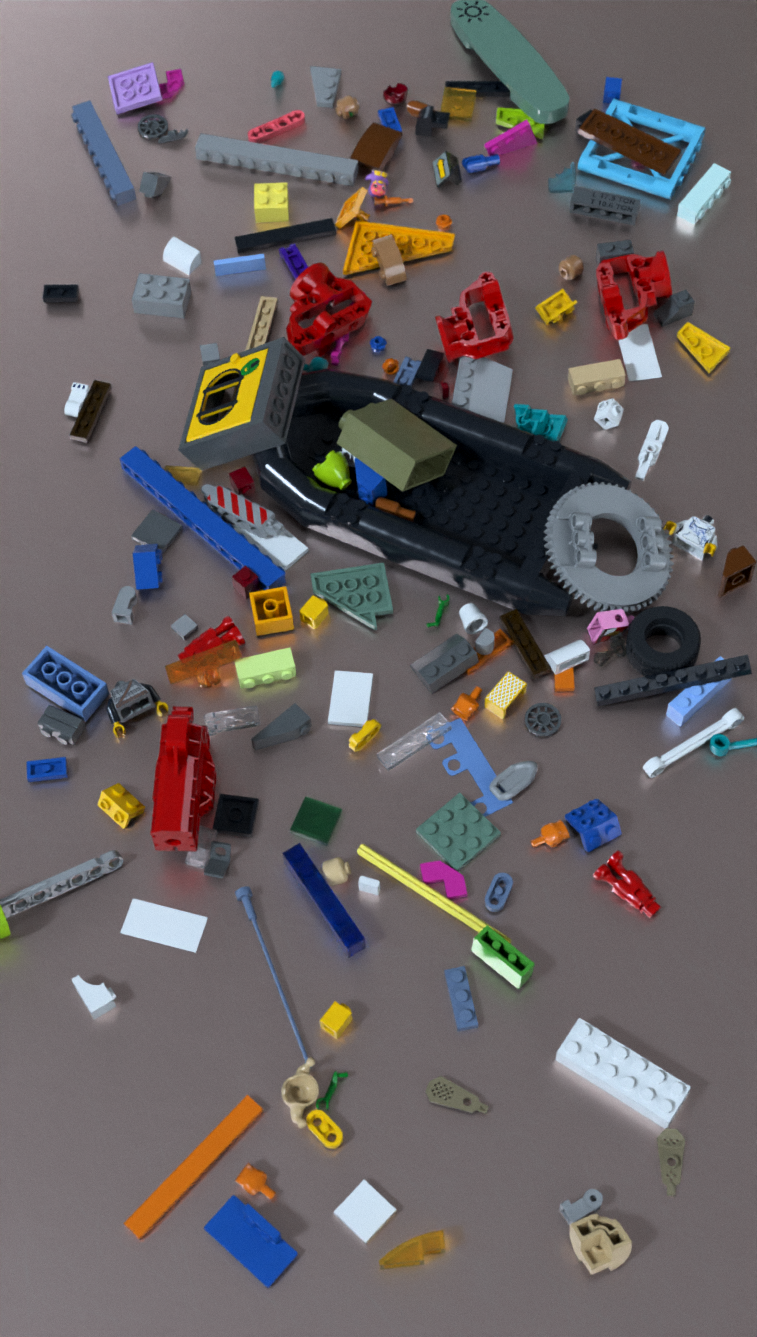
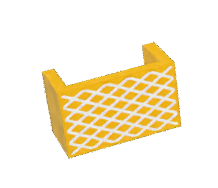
M508 671L486 696L485 708L501 719H504L506 709L520 693L522 695L526 693L527 683Z

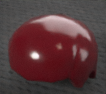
M397 83L395 87L389 85L383 91V98L391 105H401L406 101L408 87L401 83Z

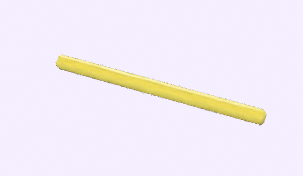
M361 844L357 849L358 855L480 933L488 925L511 944L512 940L370 847Z

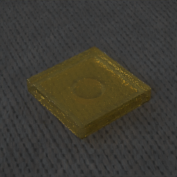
M444 87L440 112H449L450 119L472 121L476 90Z

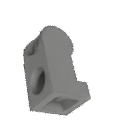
M125 586L120 589L112 610L114 622L132 625L134 620L132 607L137 603V596L133 587Z
M590 1189L585 1192L583 1198L573 1204L568 1199L561 1203L559 1210L570 1225L596 1213L601 1207L603 1196L598 1190Z

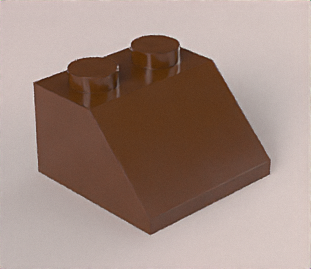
M744 545L732 548L727 553L718 592L719 597L740 588L752 580L756 560Z

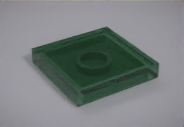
M305 796L290 828V833L327 846L342 814V809Z

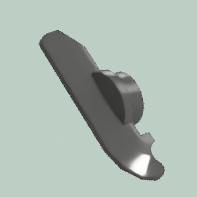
M188 129L185 131L180 130L178 133L177 130L167 131L168 135L162 136L158 142L161 144L182 139L188 134Z

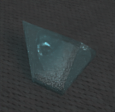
M574 162L570 163L571 169L565 167L561 174L556 173L557 177L553 179L550 177L548 179L549 192L570 193L574 191L576 182Z

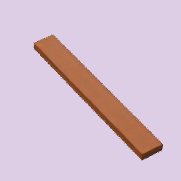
M247 1095L124 1222V1225L141 1240L263 1112V1108Z

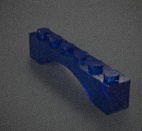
M298 843L283 852L284 864L311 897L347 957L349 958L366 948L364 936L301 844Z

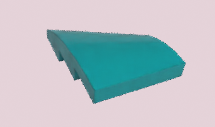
M514 404L515 420L518 429L534 435H542L550 441H560L568 421L566 415L549 414L548 410L531 409L529 405Z

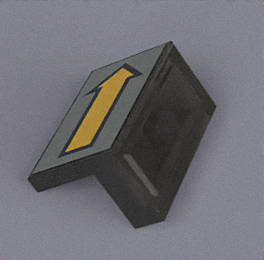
M445 151L432 162L438 188L448 180L457 186L462 183L457 157Z

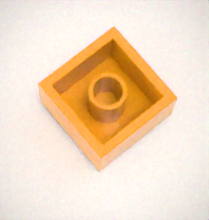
M286 586L249 593L257 636L294 630Z

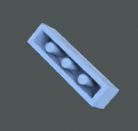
M720 656V657L717 658L715 661L724 660V659ZM732 678L685 688L668 704L666 715L680 727L683 726Z

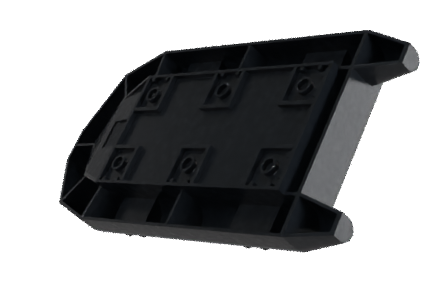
M326 368L302 373L286 443L252 454L261 489L302 526L513 610L517 609L518 612L526 615L566 616L573 602L572 594H568V591L546 576L553 563L548 562L551 556L546 555L549 549L544 547L547 543L544 540L547 536L544 533L547 529L545 524L548 522L547 518L551 515L550 511L557 501L571 489L573 490L577 486L580 487L582 484L587 485L588 483L593 484L597 482L599 485L601 482H604L605 485L611 483L612 486L617 484L620 488L625 487V490H630L631 481L602 460L563 446L559 441L547 440L542 435L531 434L435 398L425 391L419 392L412 389L409 385L403 386L383 378ZM393 399L457 445L444 476L406 491H401L386 480L387 495L385 498L399 502L402 508L416 511L413 522L368 505L363 500H359L355 467L349 466L352 482L343 490H340L338 487L328 486L314 476L313 467L318 463L322 464L326 460L325 457L333 450L335 452H342V447L337 444L342 431L339 428V422L348 410L355 411L366 407L370 403L377 404Z

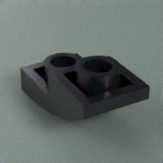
M427 349L416 378L433 382L438 374V368L443 360L444 353Z

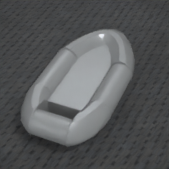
M522 761L511 765L493 779L489 786L490 792L501 801L515 797L534 780L538 769L537 763L534 761Z

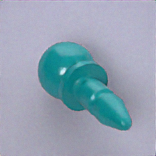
M276 70L272 73V88L280 85L284 80L283 72Z

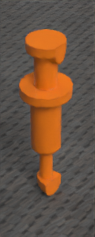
M384 195V199L374 197V206L384 204L387 207L388 204L413 202L412 198H387V195Z

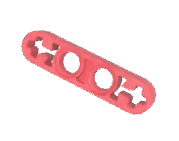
M295 110L255 127L248 132V141L261 144L300 127L305 123V114L301 110ZM281 123H287L286 126H280ZM267 129H273L272 132H266Z

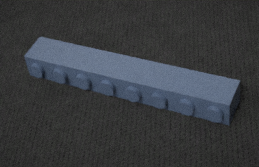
M91 101L72 106L73 113L71 116L73 122L77 123L76 126L79 134H83L82 139L85 145L88 144L87 149L90 156H94L92 157L96 167H99L100 177H104L103 181L106 189H110L111 199L115 200L118 206L136 200L134 187Z

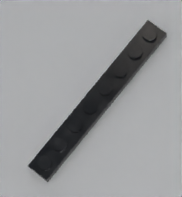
M747 654L594 687L597 706L599 707L752 674Z

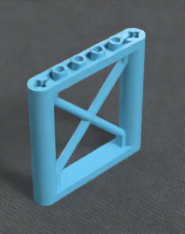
M613 99L605 112L606 114L632 126L631 122L674 135L661 140L668 144L678 141L688 142L687 149L671 179L662 177L660 173L652 169L650 170L653 176L611 163L609 161L625 156L617 152L602 157L595 155L600 144L592 140L589 141L583 151L577 169L671 200L678 186L682 185L684 174H688L690 163L693 164L695 160V153H699L701 149V142L706 128Z

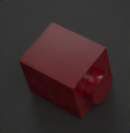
M245 466L229 473L230 484L236 494L249 497L256 492L255 482Z
M246 565L232 576L234 589L246 600L250 597L249 593L260 589L258 576Z

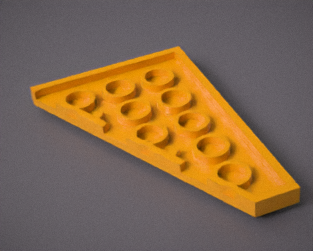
M356 220L343 267V275L380 267L376 257L374 258L372 255V240L392 235L398 246L402 261L406 262L452 251L455 234Z

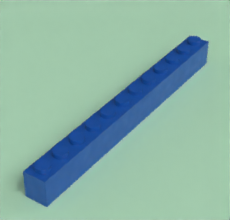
M135 446L120 458L121 467L128 475L237 569L241 570L246 565L258 576L259 586L262 590L279 588L286 583V573L282 567L276 566L268 555L264 556L255 544L251 545L243 534L237 533L230 523L224 522L217 512L210 510L207 503L201 502L194 492H189L181 481H176L168 470L165 471L156 460L149 458L146 451L140 450Z

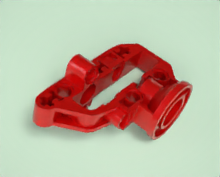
M663 250L657 251L655 256L647 258L636 254H629L602 260L596 269L598 291L605 312L607 329L610 330L612 336L617 340L625 339L628 337L629 332L647 320L648 309L650 306L657 305V297L671 298V279ZM629 272L639 307L628 310L624 309L620 289L614 280L615 274Z
M315 263L306 268L297 277L290 289V297L295 303L290 307L292 314L286 328L288 341L302 356L314 352L318 357H321L328 352L331 342L365 324L372 300L353 281L335 277L324 263ZM348 299L354 303L333 315L325 311L329 302H331L330 305L332 307ZM318 315L314 319L313 325L305 329L299 325V322L305 319L309 320Z
M492 272L481 273L475 282L461 292L459 306L451 308L452 316L443 318L439 315L435 317L448 364L454 363L455 358L461 356L479 359L506 351L514 340L499 283ZM484 301L495 336L479 340L469 307L472 304Z

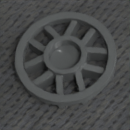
M147 115L138 123L139 133L143 138L146 137L149 140L151 138H161L162 135H166L168 129L167 120L160 115Z
M537 703L527 710L525 724L529 732L535 734L536 737H550L558 731L561 725V714L551 704ZM540 707H545V712H540ZM537 708L538 713L532 712V710ZM547 708L552 709L553 712L547 713ZM536 726L540 727L538 731L534 730Z

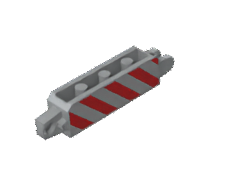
M206 484L201 487L202 493L205 494L204 499L206 502L208 501L210 509L213 512H217L221 518L259 538L267 537L268 534L278 537L284 531L283 524L276 520L272 510L265 509L258 503L251 502L243 495H238L231 489L224 488L221 485L214 487Z

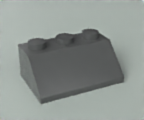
M456 633L412 663L410 667L430 693L433 694L467 669L479 663L476 651L468 641Z

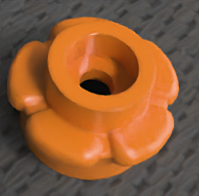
M443 214L436 218V225L439 229L447 230L452 224L450 216Z
M389 358L383 363L382 369H384L385 373L393 375L399 370V362L396 359Z

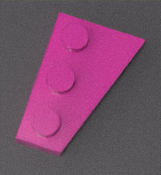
M525 120L485 143L484 146L489 156L496 154L500 156L537 144L528 120Z

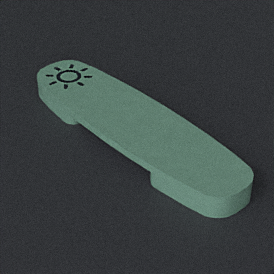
M458 0L452 4L450 23L455 33L466 48L474 49L490 70L510 90V99L525 114L541 124L555 123L567 116L570 96L541 55L502 14L485 0Z

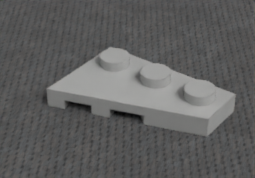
M310 66L317 107L333 108L341 77V69Z

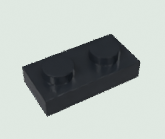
M78 284L44 285V303L78 302Z

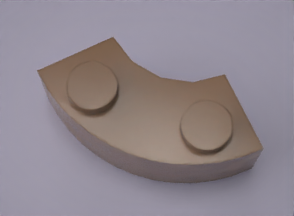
M388 235L372 240L373 247L371 251L373 257H376L379 263L381 280H384L388 286L407 280L402 257L393 236Z

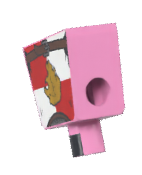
M623 609L597 612L587 627L593 645L622 637L630 627L634 616H626Z

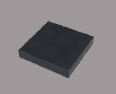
M220 794L212 831L252 837L259 799Z

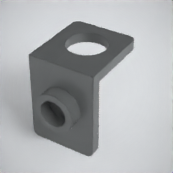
M218 841L211 842L210 859L204 870V875L217 878L224 877L230 864L231 844ZM217 847H222V848H224L225 851H226V854H225V855H219V854L215 851V848H217Z

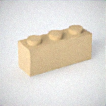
M620 359L572 367L568 371V382L573 396L619 388L625 384L626 375Z

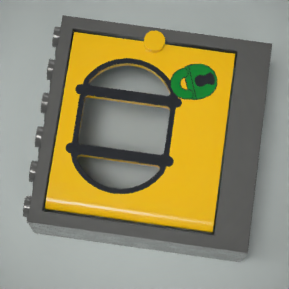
M285 337L202 366L178 450L202 471L285 444L306 359ZM238 385L234 401L221 405L225 390ZM230 409L222 418L217 420L220 412Z

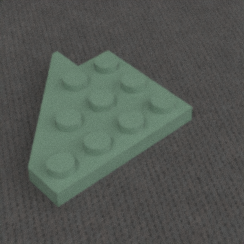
M384 562L310 574L314 594L373 630H377L375 616L393 614Z

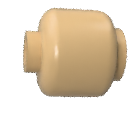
M340 857L324 861L319 869L323 883H327L329 886L345 883L348 880V874H351L349 863L344 862Z

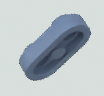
M498 873L494 876L485 896V906L489 911L499 912L504 908L513 887V880L509 874ZM504 883L506 886L500 887L499 884ZM493 900L498 901V904L493 905L491 902Z

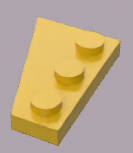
M689 322L677 332V338L708 373L730 352L729 346Z

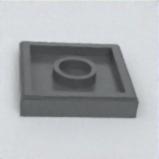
M152 509L131 537L142 545L158 544V549H162L163 554L181 532L183 526Z

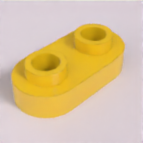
M375 719L366 721L362 729L349 738V747L354 752L361 750L379 732L381 724Z
M313 1110L308 1114L306 1119L308 1129L325 1147L329 1149L338 1148L343 1141L341 1129L322 1110ZM315 1120L322 1122L319 1126L314 1125ZM331 1135L336 1136V1140H335V1141H329V1140H328L329 1136H331Z

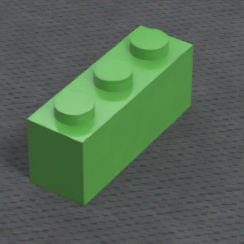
M488 925L474 937L471 951L517 989L532 976L535 963Z

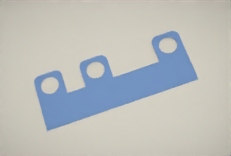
M461 718L426 735L433 749H439L449 743L453 744L458 753L444 759L442 764L451 776L464 770H469L484 795L470 803L473 806L480 802L484 803L487 806L486 812L483 813L485 817L513 803L511 799L498 800L490 792L489 786L496 777V774ZM436 733L442 734L444 736L443 743H433L432 736ZM450 760H458L460 768L456 771L450 770L448 768Z

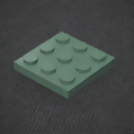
M460 792L416 828V833L457 872L501 836V832Z

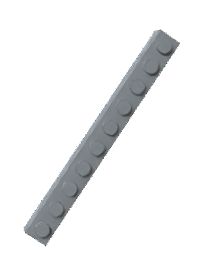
M202 133L195 146L196 158L204 161L354 186L358 175V160Z

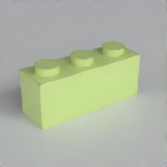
M290 647L234 660L240 688H252L255 685L270 684L277 680H288L296 676L295 663Z

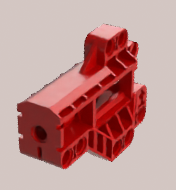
M173 706L171 715H168L167 723L162 725L152 796L154 806L150 832L156 851H175V847H177L178 851L197 852L200 818L214 809L216 768L209 751V731L207 725L193 723V707Z

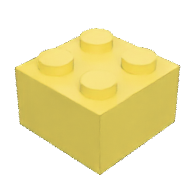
M287 182L254 184L256 223L289 221Z

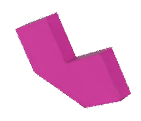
M181 69L166 71L168 83L159 84L162 99L171 98L184 85Z
M440 860L420 864L422 880L425 884L444 882L446 897L450 900L467 897L465 880L462 874Z

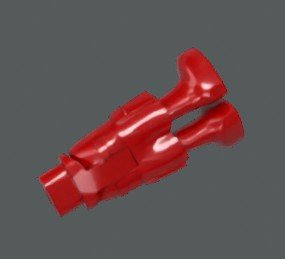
M226 616L217 628L206 630L200 637L192 640L188 646L184 647V651L177 656L185 667L190 663L194 665L195 661L200 662L210 656L217 655L225 650L224 645L229 642H235L239 646H243L246 642L230 616Z
M620 850L616 851L609 858L607 864L601 865L595 871L593 877L598 881H606L613 886L612 891L620 899L625 900L632 907L640 910L641 914L644 912L651 918L660 910L661 906L656 902V898L653 897L651 891L645 886L641 877L635 871H627L622 864L624 855ZM611 870L616 872L622 879L618 880L611 873Z

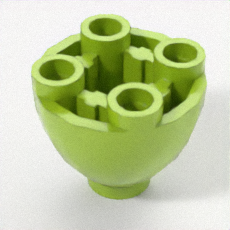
M331 451L326 455V460L322 464L318 463L313 467L314 476L328 486L338 487L340 490H343L352 482L348 461L341 451Z

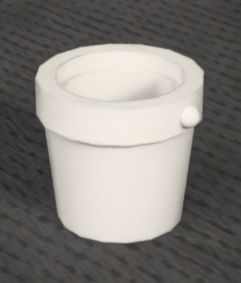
M474 603L464 605L459 611L464 629L468 634L479 633L488 624L486 616L481 613Z

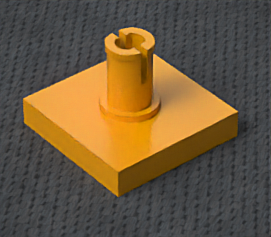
M361 187L345 201L335 223L337 228H342L354 217L360 221H368L370 215L360 209L368 191L364 187Z

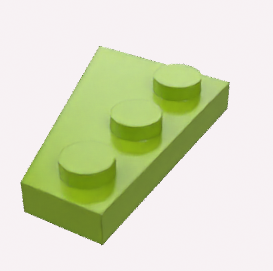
M497 107V125L511 129L521 122L528 120L534 136L543 139L544 124L535 122L521 109Z

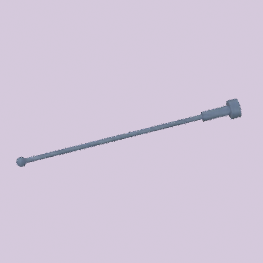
M249 886L241 887L235 891L236 898L239 902H243L248 918L254 925L306 1063L308 1055L256 922L257 916L250 900L253 896Z

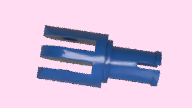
M480 154L466 157L462 160V166L468 173L485 171L488 166L500 165L498 154L487 157Z

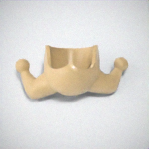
M308 1058L306 1063L297 1069L296 1074L289 1077L283 1083L281 1089L283 1101L290 1107L292 1121L297 1123L300 1128H304L307 1125L306 1120L303 1119L304 1109L313 1104L319 1094V1086L316 1080L309 1075L310 1068L315 1065L313 1058Z

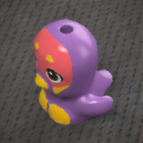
M375 170L366 176L365 180H371L369 194L373 198L377 197L379 199L385 195V187L388 186L387 173Z

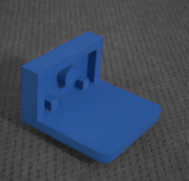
M599 799L591 800L565 815V820L580 833L583 847L587 852L622 835L617 815Z

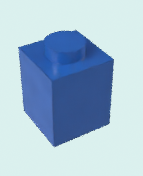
M606 77L603 103L611 104L613 99L620 100L622 78Z

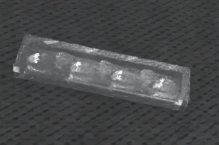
M439 712L378 752L377 758L390 771L450 731L452 726Z

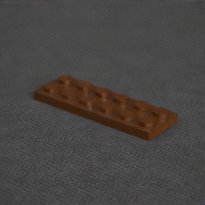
M595 108L578 131V134L662 175H666L681 153L680 149Z

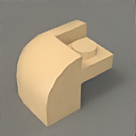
M594 1214L570 1224V1240L579 1262H584L591 1275L606 1268L612 1271L629 1257L632 1241L615 1218L611 1220Z

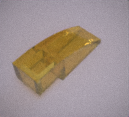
M443 1230L429 1232L400 1244L379 1260L380 1270L424 1265L425 1255L445 1253Z

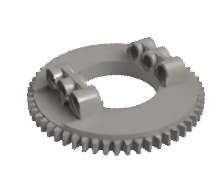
M594 482L593 484H582L580 487L577 486L573 490L571 489L557 501L550 511L551 515L547 518L548 522L545 524L547 529L544 531L547 534L544 538L547 541L544 547L549 549L546 555L551 556L548 562L553 563L550 568L557 570L554 576H560L559 583L565 582L563 588H570L568 594L574 592V599L576 600L580 597L581 604L587 601L588 608L593 605L595 611L600 608L601 612L623 609L625 613L631 614L633 611L637 612L640 609H644L657 600L666 589L665 586L669 584L667 580L671 578L670 573L673 571L670 567L674 564V562L670 561L674 558V555L670 554L673 548L669 547L672 541L667 540L670 535L666 534L661 526L663 520L659 518V514L655 513V509L651 508L649 503L644 501V498L638 497L637 493L633 494L631 490H625V487H618L617 484L612 486L611 483L605 485L604 482H601L598 485L597 482ZM605 518L613 520L626 528L631 534L638 552L637 564L631 574L613 576L595 566L597 553L592 547L594 544V533L590 529L593 519Z

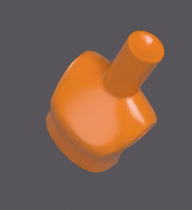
M476 686L470 695L462 693L457 702L451 707L452 712L467 721L469 716L479 707L476 699L481 694L482 689Z
M559 820L541 828V836L530 842L533 848L547 843L550 847H555L563 840L570 838L564 823Z
M249 1162L235 1180L252 1196L261 1192L271 1200L276 1194L274 1190L265 1184L267 1175L263 1171L254 1168Z

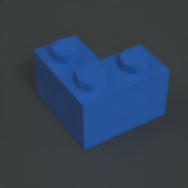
M158 544L136 545L134 548L133 563L136 590L159 588L160 582H163L162 571H159L158 568L162 560V549H158Z

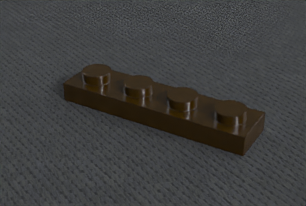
M93 381L71 430L70 439L88 442L112 388L111 383Z
M517 609L500 615V622L513 641L533 679L550 673V665Z

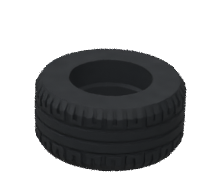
M668 606L648 608L638 614L630 624L626 640V654L633 668L643 676L692 667L698 658L701 633L696 622L685 612L677 608ZM657 634L668 635L679 643L680 648L670 653L658 652L647 644L646 639Z

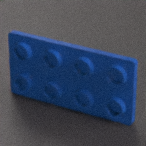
M235 1195L204 1226V1230L267 1288L276 1281L298 1255L282 1239L281 1233L253 1207L249 1204L245 1205Z

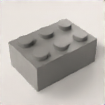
M139 273L132 297L134 313L185 318L191 296L190 281L187 278Z

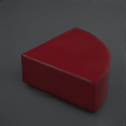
M439 382L442 399H449L448 383Z

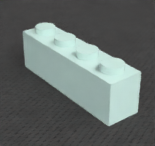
M714 163L680 202L677 216L692 224H695L699 219L701 220L705 211L712 207L715 199H719L723 190L729 187L731 171Z

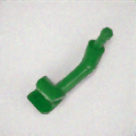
M446 594L447 600L442 601L440 596H438L439 607L435 616V622L427 623L426 626L428 628L432 626L437 628L439 626L444 608L449 605L448 594Z
M334 1072L324 1098H319L316 1101L317 1110H319L321 1103L326 1104L327 1111L329 1110L328 1102L336 1089L338 1077L347 1078V1072Z

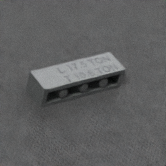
M575 186L570 201V213L635 226L641 199Z

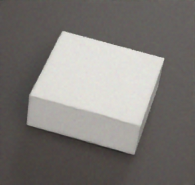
M360 876L358 881L359 890L379 895L380 881Z

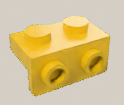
M561 289L538 304L535 309L546 325L551 321L554 324L562 318L561 315L563 313H566V315L571 313L578 302L577 300L572 302L565 290Z
M120 783L103 790L97 804L123 829L128 826L130 819L144 813L145 806Z

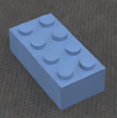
M48 646L39 653L22 673L28 686L73 715L83 719L84 722L90 718L109 695L107 684Z

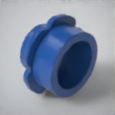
M376 336L370 340V345L374 352L384 351L387 344L385 338Z

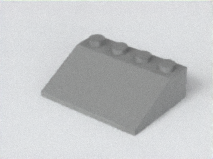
M461 356L452 404L504 423L513 369L485 357L473 359Z

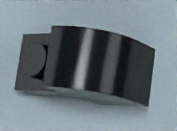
M434 106L422 108L418 113L415 135L431 137L433 128L448 129L450 113L434 111Z

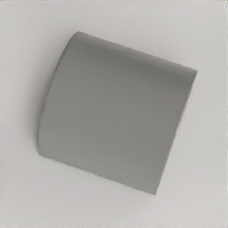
M484 629L475 641L477 653L488 655L494 650L495 636L491 630Z

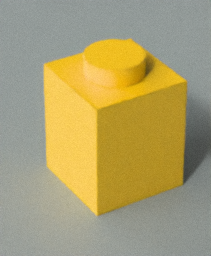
M312 595L299 610L300 621L316 629L329 614L327 602L322 598Z
M334 1001L320 1019L321 1028L338 1039L353 1020L351 1009L344 1003L339 1004Z

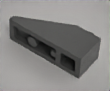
M294 703L251 739L252 746L255 750L298 739L301 735H306L312 727L311 718Z

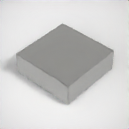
M186 614L171 625L172 629L184 640L198 629V625Z

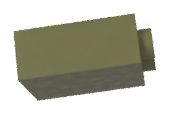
M393 399L377 404L370 403L366 407L355 411L348 410L339 422V428L342 431L337 444L401 491H406L444 476L457 447L456 444Z

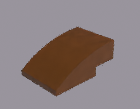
M373 122L357 143L350 159L358 160V166L371 171L379 170L383 172L386 163L390 162L403 133Z

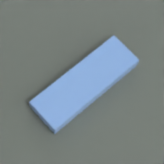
M264 254L214 260L216 276L265 270Z

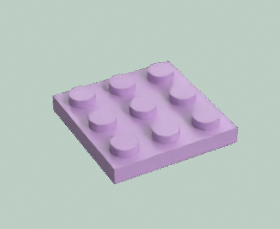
M153 62L108 76L117 114L163 100Z

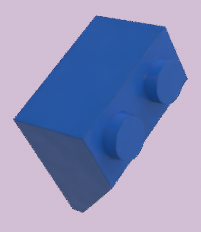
M355 458L359 500H363L366 504L375 507L376 500L379 497L385 498L387 495L386 479Z

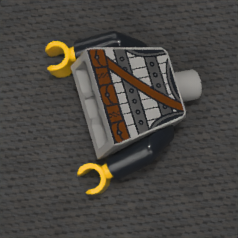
M135 679L126 683L125 681L117 682L115 688L110 691L112 697L108 700L106 708L111 724H114L113 732L117 738V731L119 729H122L124 735H126V730L119 721L123 723L155 707L154 704L157 706L158 716L162 717V712L159 710L161 708H164L168 713V705L160 701L161 698L153 686L139 683Z

